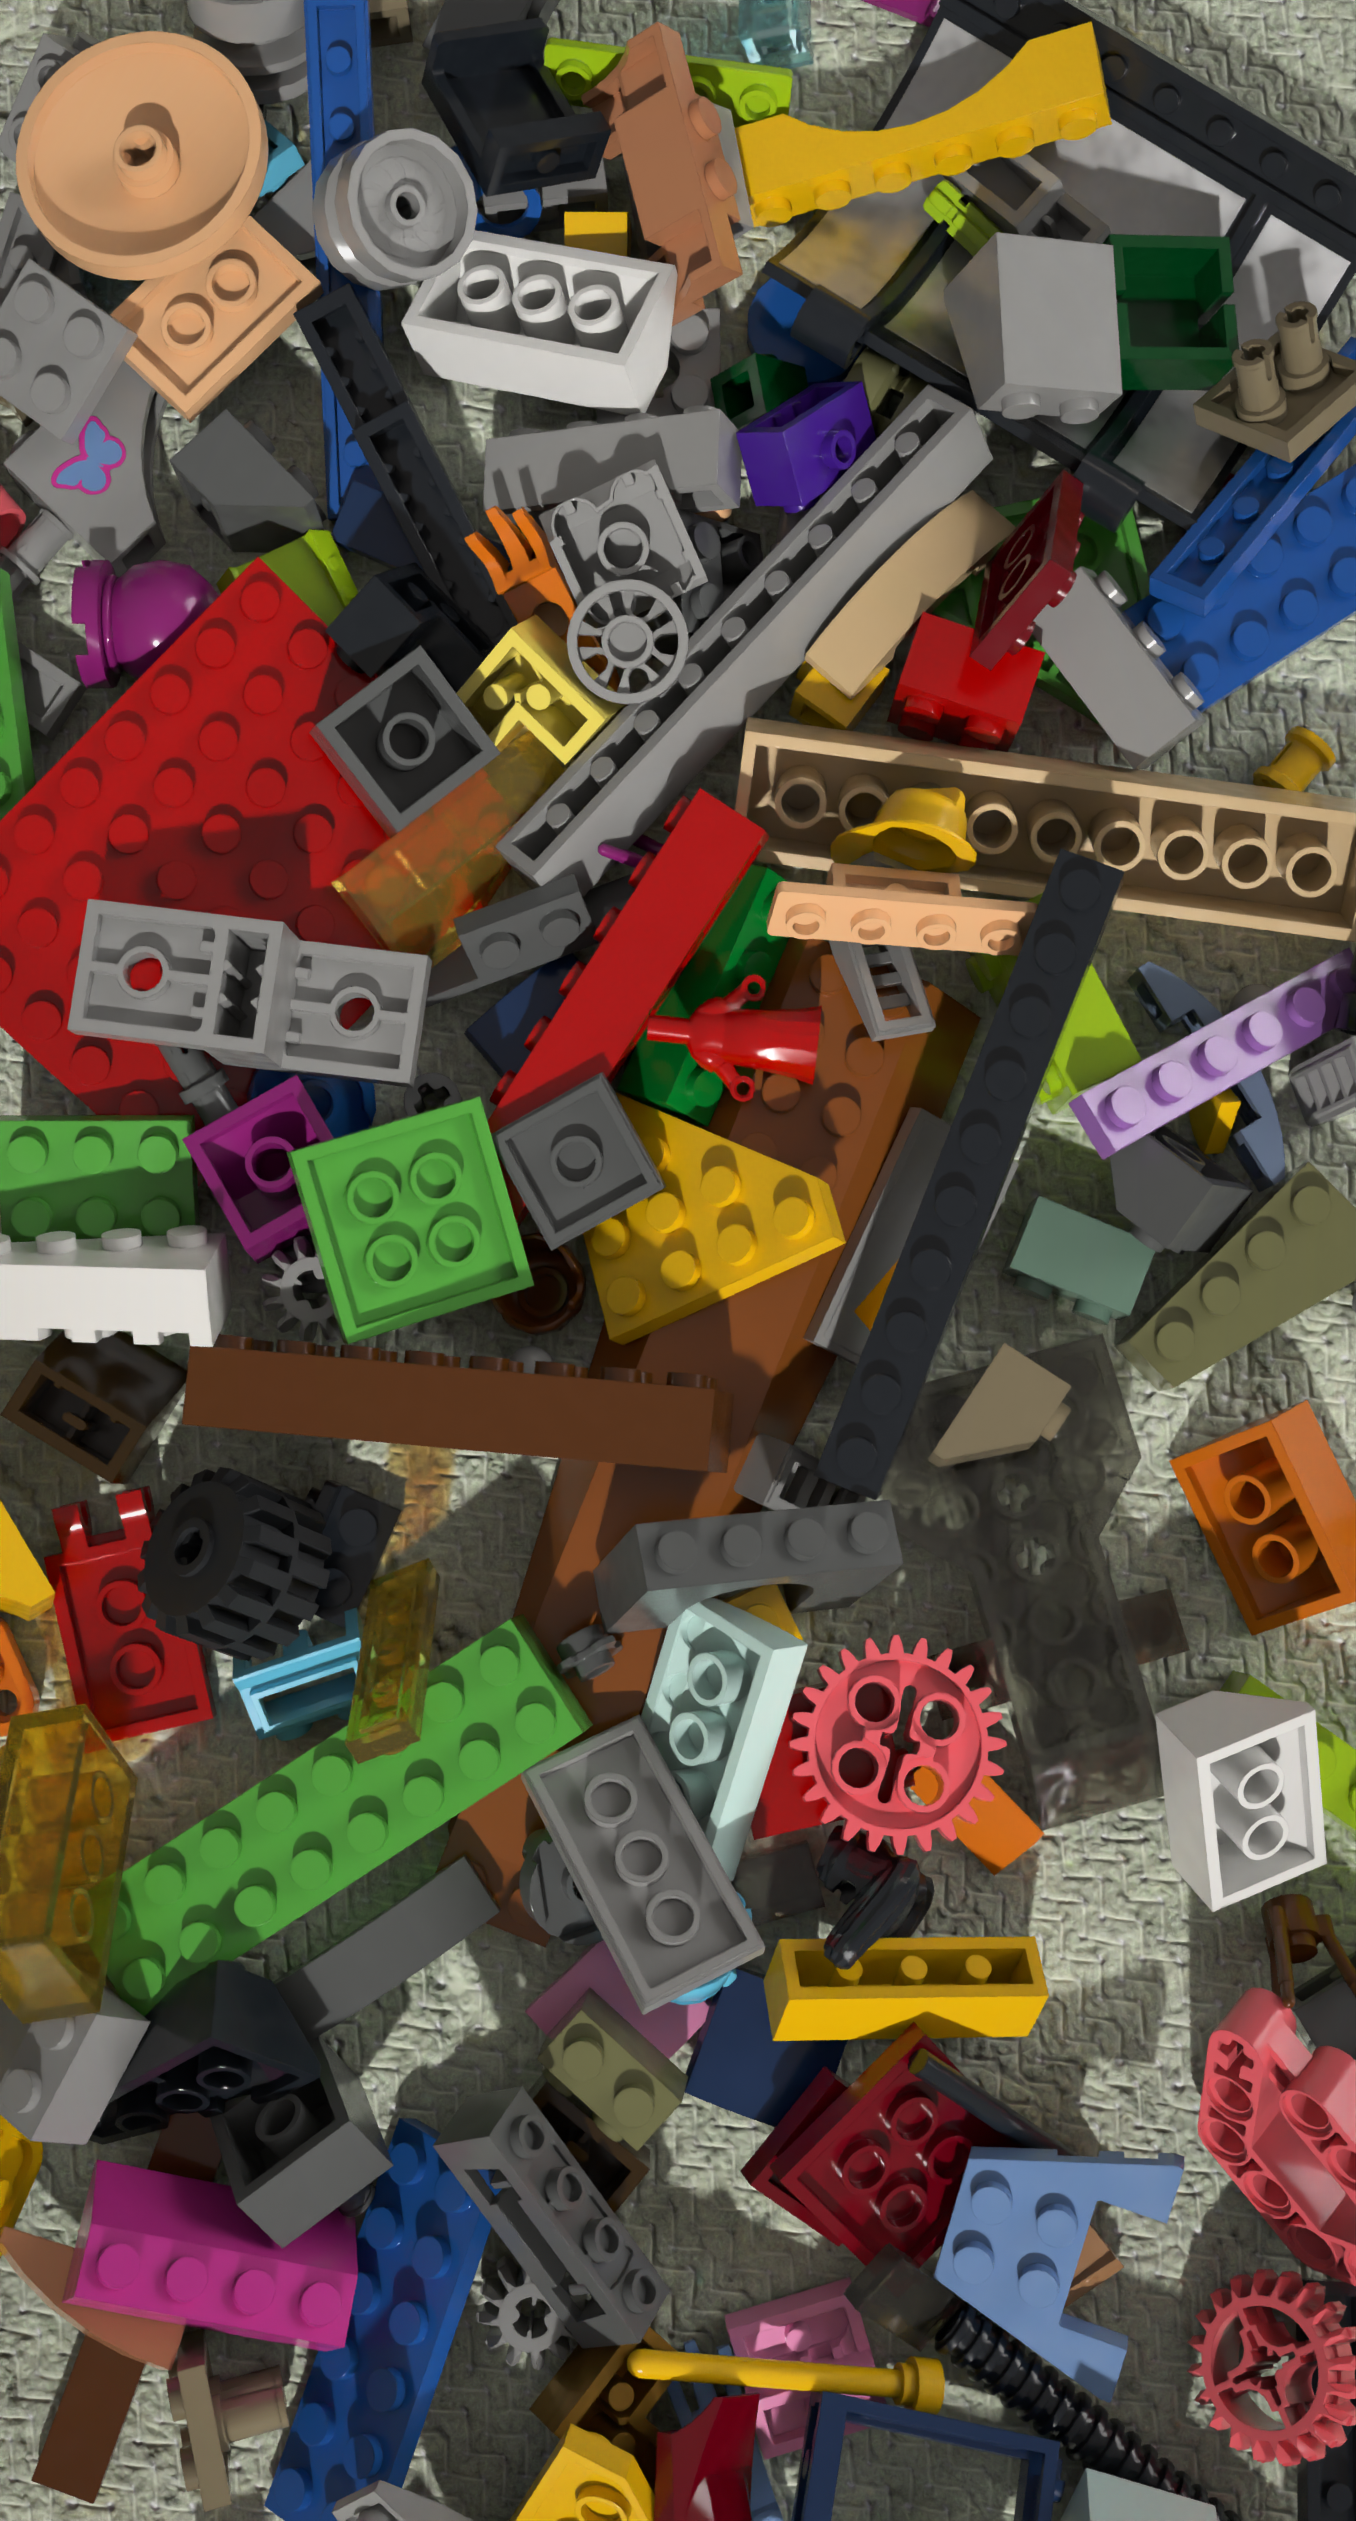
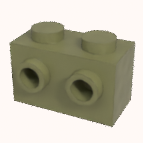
M591 1988L581 1996L546 2035L537 2056V2060L543 2065L542 2073L558 2092L568 2097H571L574 2093L593 2111L591 2114L593 2121L607 2137L615 2142H621L624 2139L636 2151L646 2143L683 2101L688 2076Z

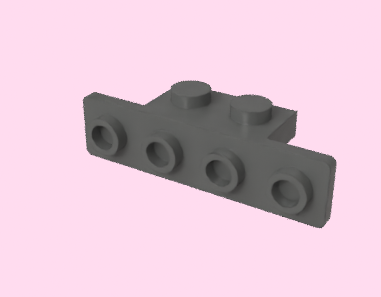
M571 874L453 919L459 939L420 954L428 955L432 960L425 1008L598 944L599 942L593 939V936L607 912L613 906L622 911L635 890L634 887L628 884L632 874L592 888L584 897L575 875Z

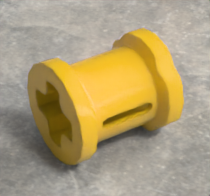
M1299 726L1292 727L1285 736L1286 745L1268 766L1258 767L1253 773V784L1256 786L1303 792L1320 771L1330 770L1336 762L1335 754L1330 746L1314 732Z

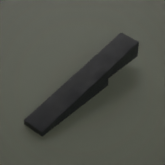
M347 283L298 310L293 315L353 429L352 433L425 574L496 646L505 634L518 623L504 596L497 594L487 568L464 540L466 536L476 530L356 290L350 283Z

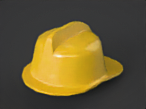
M956 787L933 789L903 788L896 790L886 799L873 823L852 828L835 838L830 846L831 859L834 863L850 864L861 856L875 851L919 871L942 873L968 871L976 865L977 853L965 841L967 818L964 812L965 795Z

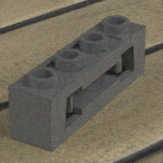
M523 2086L467 2096L433 2144L434 2149L582 2349L640 2343L670 2291L666 2283ZM496 2169L490 2183L494 2189L502 2188L496 2196L478 2170ZM566 2270L569 2271L575 2280L574 2283H570L568 2286L570 2293L573 2296L591 2295V2299L583 2312H581L560 2284Z

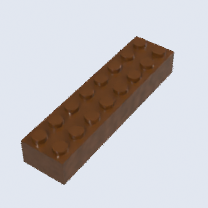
M221 1334L218 1335L213 1347L190 1346L182 1425L727 1473L734 1394L717 1390L718 1379L708 1378L707 1375L667 1372L666 1385L652 1384L653 1373L641 1372V1370L601 1367L600 1379L587 1378L588 1368L577 1367L574 1364L535 1361L534 1374L524 1373L523 1362L510 1361V1359L470 1356L469 1368H460L461 1357L446 1356L443 1353L405 1350L404 1363L397 1362L398 1352L381 1350V1348L341 1345L340 1357H335L336 1347L278 1339L276 1352H273L274 1342Z

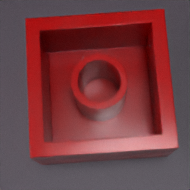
M922 612L887 722L898 725L897 729L900 733L915 740L932 741L935 737L959 746L1008 752L1022 724L1045 652L1024 646L1013 656L1006 652L990 671L969 657L974 628Z

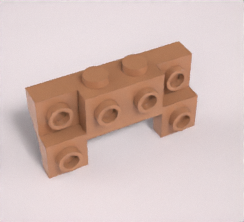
M656 22L629 39L618 65L604 80L581 95L583 104L592 108L593 112L601 111L611 128L603 157L611 160L621 153L623 155L644 240L661 246L646 260L672 264L676 267L678 277L672 326L705 309L703 296L743 275L731 230V225L740 221L741 218L734 196L737 193V181L731 167L725 161L718 135L722 129L718 112L708 98L695 93L680 33L660 22Z

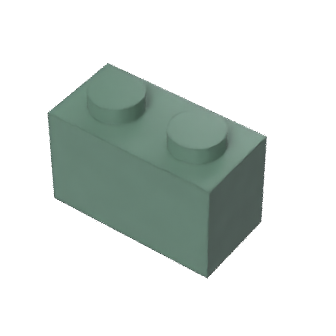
M1037 1196L1028 1205L1002 1273L1016 1278L1013 1288L1024 1294L1048 1301L1051 1293L1075 1302L1072 1312L1078 1316L1102 1325H1108L1110 1318L1121 1320L1130 1316L1155 1251L1142 1244L1129 1232L1044 1197Z

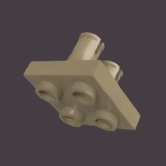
M1305 301L1293 302L1284 307L1285 313L1280 311L1276 315L1275 323L1278 331L1268 340L1251 339L1241 344L1242 351L1236 349L1231 357L1235 368L1193 404L1196 425L1291 463L1356 406V360L1321 347L1317 324V308L1314 304Z
M198 2329L183 2333L177 2358H175L172 2370H168L169 2378L166 2379L173 2421L177 2422L184 2419L187 2421V2426L180 2428L182 2442L180 2458L186 2490L189 2492L200 2489L204 2512L232 2504L230 2459L228 2451H230L229 2443L290 2427L280 2365L221 2381L219 2374L213 2376L205 2330Z

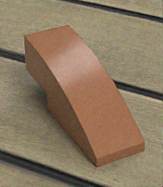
M6 2226L0 2228V2252L17 2275L48 2307L83 2334L117 2353L160 2370H172L186 2327L185 2325L62 2303L74 2247Z

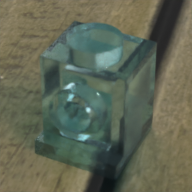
M739 0L738 35L750 64L788 69L814 64V53L811 48V0Z

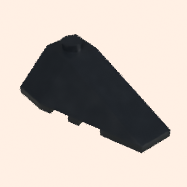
M217 1960L178 1982L145 2015L150 2024L89 2140L104 2145L166 2129L169 2124V2115L176 2113L190 2114L198 2112L205 2118L224 2114L226 2100L251 2094V2100L257 2104L274 2101L320 2078L321 2063L272 1980L246 1971V1968L238 1962Z

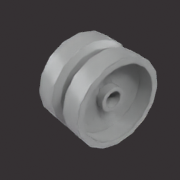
M415 128L384 131L367 141H362L349 147L331 159L316 182L312 206L317 240L331 265L352 283L376 291L403 288L418 281L437 277L460 262L473 240L478 212L473 181L460 157L437 136Z

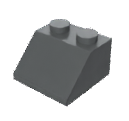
M1167 1125L1160 1127L1110 1156L1117 1211L1134 1223L1129 1232L1142 1244L1159 1253L1164 1248L1171 1249L1181 1255L1185 1251L1210 1253L1254 1192Z

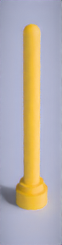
M636 2349L630 2353L627 2359L628 2371L636 2378L892 2398L897 2406H904L906 2409L937 2415L941 2410L945 2392L942 2364L938 2358L909 2356L905 2363L897 2362L893 2369L651 2349Z

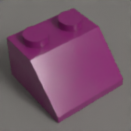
M297 1075L182 1139L245 1251L257 1264L270 1258L276 1250H284L294 1244V1238L299 1236L306 1237L311 1234L287 1152L333 1139V1136Z

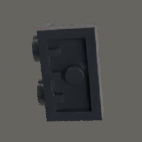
M326 1480L322 1490L312 1487L304 1500L311 1504V1509L321 1513L326 1522L322 1535L331 1538L332 1554L324 1560V1569L329 1570L330 1575L326 1589H319L315 1599V1603L319 1607L314 1615L345 1628L344 1611L357 1607L358 1612H360L404 1511L336 1481Z

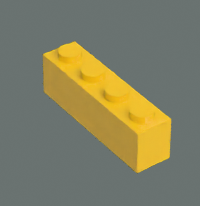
M1035 1936L879 1938L850 1969L846 1970L834 1966L824 1956L825 1950L823 1947L827 1938L779 1939L763 1980L772 2041L897 2039L913 2022L929 2038L1028 2037L1049 1997Z

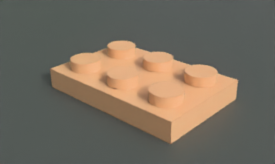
M249 215L240 229L215 253L186 270L169 276L145 280L110 315L138 335L124 361L191 423L296 320L293 313L315 302L324 292L320 280Z

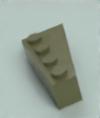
M1309 1161L1293 1169L1114 1347L1158 1391L1175 1388L1355 1281L1356 1208Z

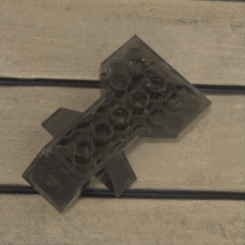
M1103 1333L1024 1355L1072 1386L1062 1400V1403L1072 1410L1050 1442L1040 1435L1037 1441L1027 1450L937 1467L928 1461V1458L989 1365L926 1382L880 1496L881 1500L890 1499L898 1535L961 1569L968 1575L987 1639L951 1649L953 1650L952 1658L948 1669L955 1674L960 1669L969 1665L975 1668L966 1686L970 1691L984 1687H990L992 1691L979 1704L981 1710L1006 1703L1025 1765L1022 1766L1042 1831L1164 1796L1156 1721L1138 1665L1190 1650L1171 1588L1118 1601L1099 1540V1536L1111 1516L1112 1509L1142 1457ZM1005 1479H1015L1016 1488L1026 1485L1030 1496L1021 1503V1512L1011 1511L1010 1504L1003 1506L998 1499L997 1494L1005 1489ZM1023 1541H1034L1035 1549L1045 1547L1049 1559L1040 1565L1041 1575L1030 1574L1029 1567L1022 1569L1019 1566L1016 1556L1024 1551ZM940 1653L928 1656L927 1658L934 1661ZM936 1702L941 1721L953 1718L951 1711L945 1705Z

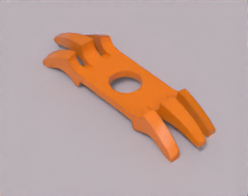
M495 505L486 510L485 512L507 551L513 570L508 572L510 563L478 531L466 536L464 540L487 568L497 594L504 596L517 623L519 624L534 616L539 604L553 602L561 606L565 611L569 627L570 620L578 605L554 558L553 550L542 528L524 507L514 511L512 516L525 537L499 507ZM533 551H534V553H535V555H536V558H535V559H532V553H533ZM568 627L566 632L559 636L566 644ZM578 636V647H601L595 636ZM597 654L585 660V662L600 675L606 669L608 660L605 655ZM614 667L608 685L617 692L620 678L616 667Z

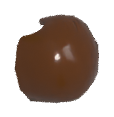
M538 1233L521 1235L534 1286L490 1300L496 1311L501 1314L503 1320L513 1329L535 1336L561 1331L582 1309L586 1296V1278L583 1266L567 1245L563 1244L550 1250L543 1235Z

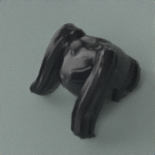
M837 1825L829 1835L816 1870L819 1873L818 1878L832 1893L837 1889L841 1891V1902L847 1905L853 1900L827 1936L823 1947L825 1950L824 1956L834 1966L846 1970L850 1969L879 1938H910L932 1905L935 1890L932 1878L920 1872L918 1862L907 1856L895 1855L891 1844L886 1840L882 1839L875 1852L867 1851L865 1833L859 1830L849 1841H844L841 1839L844 1825Z

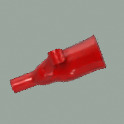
M749 975L743 980L742 984L725 997L711 998L698 1006L689 1018L649 1014L647 1040L686 1044L691 1057L701 1068L708 1072H715L730 1090L734 1099L740 1102H747L753 1098L755 1083L750 1077L741 1076L734 1065L795 1078L813 1085L822 1006L803 1009H740L747 1001H760L764 998L766 992L765 980L759 975ZM753 982L758 983L761 988L759 993H749V984ZM740 1083H747L750 1090L746 1095H740L737 1092V1086Z

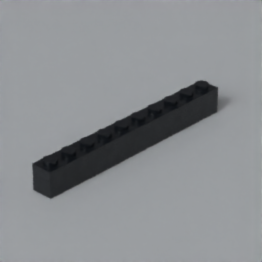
M1062 848L1060 849L814 1476L873 1500H877L881 1496L1121 890L1125 871Z

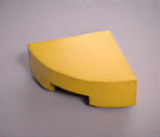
M1230 1088L1189 1111L1194 1137L1204 1154H1220L1226 1148L1241 1104L1239 1098Z

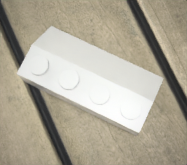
M475 230L473 240L460 262L437 277L423 280L401 325L424 375L625 415L646 413L668 367L678 273L675 265Z

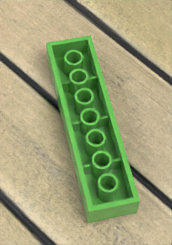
M524 1614L518 1615L493 1629L67 1909L120 1998L145 2017L178 1982L205 1968L211 1962L235 1960L589 1729L593 1724L563 1676L557 1671L556 1665Z

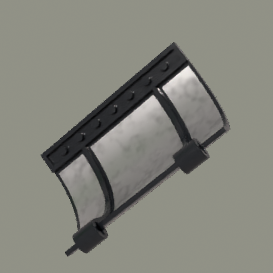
M940 0V7L915 57L872 131L910 125L944 112L985 86L1011 62L1028 40L1092 21L1102 64L1112 125L1098 128L1094 133L1083 139H1060L1035 146L1027 154L1061 180L1064 191L1107 224L1112 234L1229 237L1234 293L1224 304H1235L1239 350L1242 351L1241 344L1251 339L1268 340L1278 331L1275 323L1276 315L1280 311L1285 313L1284 307L1293 302L1305 301L1316 306L1318 312V331L1320 332L1356 273V169L1074 0ZM940 174L911 182L907 188L895 193L876 192L851 199L846 206L836 210L818 209L791 242L767 260L762 272L806 299L793 323L790 333L792 338L843 369H847L852 364L865 344L952 398L971 407L975 412L1075 472L1073 476L1084 484L1080 511L1086 517L1114 534L1127 517L1136 500L1188 531L1194 523L1198 522L1197 519L1211 504L1248 447L1243 443L1196 425L1193 404L1208 391L1122 390L1123 394L1101 412L1097 419L1089 423L1076 425L1063 423L1058 416L1036 415L1026 419H1008L1002 415L1001 411L978 410L944 302V289L973 256L946 231L950 225L945 220L941 224L937 223L923 207L925 199L930 192L945 179ZM964 197L961 198V201L967 206L969 202ZM1198 324L1199 330H1200L1204 325Z

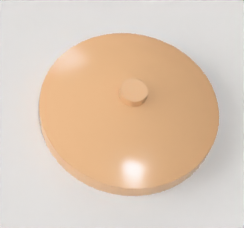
M163 31L128 33L104 40L83 50L60 67L38 92L27 111L18 137L16 150L17 183L22 201L33 222L49 244L66 260L83 270L106 278L118 280L156 279L175 274L200 263L227 243L243 225L255 206L264 184L269 157L267 129L261 109L248 83L233 63L219 51L204 42L177 33Z

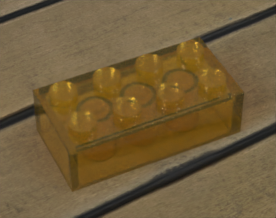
M86 1704L11 1716L6 1743L0 1748V1998L22 2024L99 2013L101 2010L138 1778Z

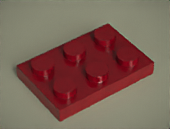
M1064 469L986 564L969 657L990 671L1006 652L1013 656L1024 647L1034 631L1036 625L1034 619L1047 604L1052 608L1058 606L1067 596L1076 580L1077 574L1073 571L1074 558L1081 545L1077 541V534L1084 518V513L1080 511L1084 484Z

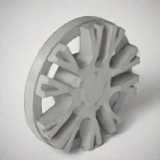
M616 580L594 589L577 606L568 627L567 650L575 674L591 692L613 703L639 704L660 696L678 679L688 656V630L680 609L663 590L640 580ZM635 591L656 599L649 613L641 618L634 616L632 612ZM621 592L626 615L615 616L610 594ZM595 603H598L609 616V623L604 629H595L583 621L587 612ZM668 610L673 619L652 633L647 624ZM678 634L677 655L660 653L655 648L656 640L662 635ZM578 636L602 637V647H578ZM597 654L605 655L608 660L607 667L593 680L585 670L582 662ZM652 655L670 668V671L664 678L646 665ZM615 666L624 669L617 692L607 689ZM635 669L645 671L652 687L641 692L631 693L629 677L632 671Z

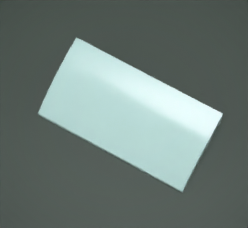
M711 1597L687 1608L668 1626L641 1718L729 1880L733 1881L808 1644L749 1612Z

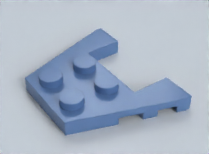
M972 2146L933 2278L1100 2400L1111 2403L1126 2356L1128 2336L1065 2314L1063 2309L1096 2202L1103 2201L1167 2224L1184 2171L1185 2157L1176 2153H1158V2159L1125 2158L1124 2151H1099L1097 2157L1058 2155L1057 2149Z

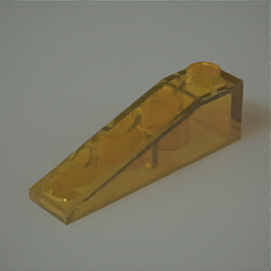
M527 730L500 751V755L400 832L386 839L331 882L383 950L428 955L432 960L431 968H433L462 945L453 919L487 907L512 869L511 865L495 846L565 772L550 750L530 730Z

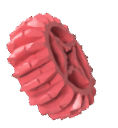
M1258 2269L1254 2273L1253 2278L1248 2274L1236 2275L1230 2279L1231 2290L1228 2288H1218L1210 2294L1215 2310L1202 2309L1200 2313L1195 2315L1206 2330V2335H1194L1187 2342L1196 2351L1202 2353V2363L1192 2364L1187 2372L1197 2378L1203 2377L1206 2389L1201 2390L1194 2400L1201 2405L1214 2404L1216 2411L1212 2416L1209 2427L1215 2428L1217 2431L1231 2427L1229 2447L1235 2448L1238 2451L1251 2447L1253 2460L1266 2463L1274 2461L1275 2457H1277L1279 2464L1294 2466L1300 2464L1302 2456L1309 2462L1323 2459L1326 2455V2445L1330 2448L1340 2447L1348 2440L1342 2425H1356V2407L1350 2401V2399H1356V2355L1352 2354L1350 2343L1356 2341V2326L1341 2328L1339 2324L1347 2306L1343 2305L1340 2301L1324 2304L1326 2286L1318 2282H1310L1303 2286L1302 2275L1298 2272L1284 2271L1278 2277L1273 2269ZM1271 2308L1277 2309L1291 2317L1303 2329L1309 2340L1298 2342L1286 2329L1284 2322L1276 2321ZM1242 2339L1244 2352L1239 2364V2349ZM1295 2355L1294 2359L1283 2363V2368L1278 2369L1275 2375L1261 2377L1262 2373L1273 2369V2364L1278 2363L1281 2357ZM1318 2366V2387L1316 2395H1314L1311 2384L1312 2375ZM1255 2390L1263 2395L1271 2411H1279L1283 2423L1266 2415L1254 2403L1248 2392Z

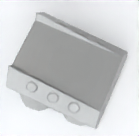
M655 459L538 515L577 605L594 589L616 580L634 579L650 583L663 590L671 599L708 582L705 571ZM635 591L632 605L634 616L650 609L656 599ZM621 592L610 594L615 616L626 615ZM595 603L584 617L586 623L595 629H604L609 623L607 612L598 603Z

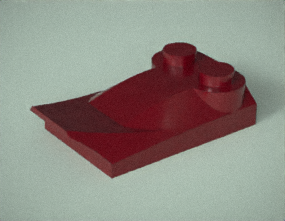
M760 2393L714 2397L704 2411L683 2428L657 2432L654 2521H752L750 2507L752 2465Z

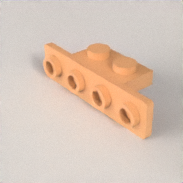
M831 863L826 885L787 881L779 882L776 886L766 923L767 933L772 936L1019 956L1038 905L1032 902L962 897L959 874Z

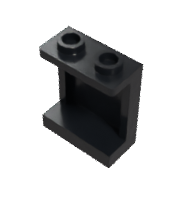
M543 18L440 31L432 37L421 84L486 197L596 178L611 133V128L601 111L576 115L547 66H544L543 50L549 28Z

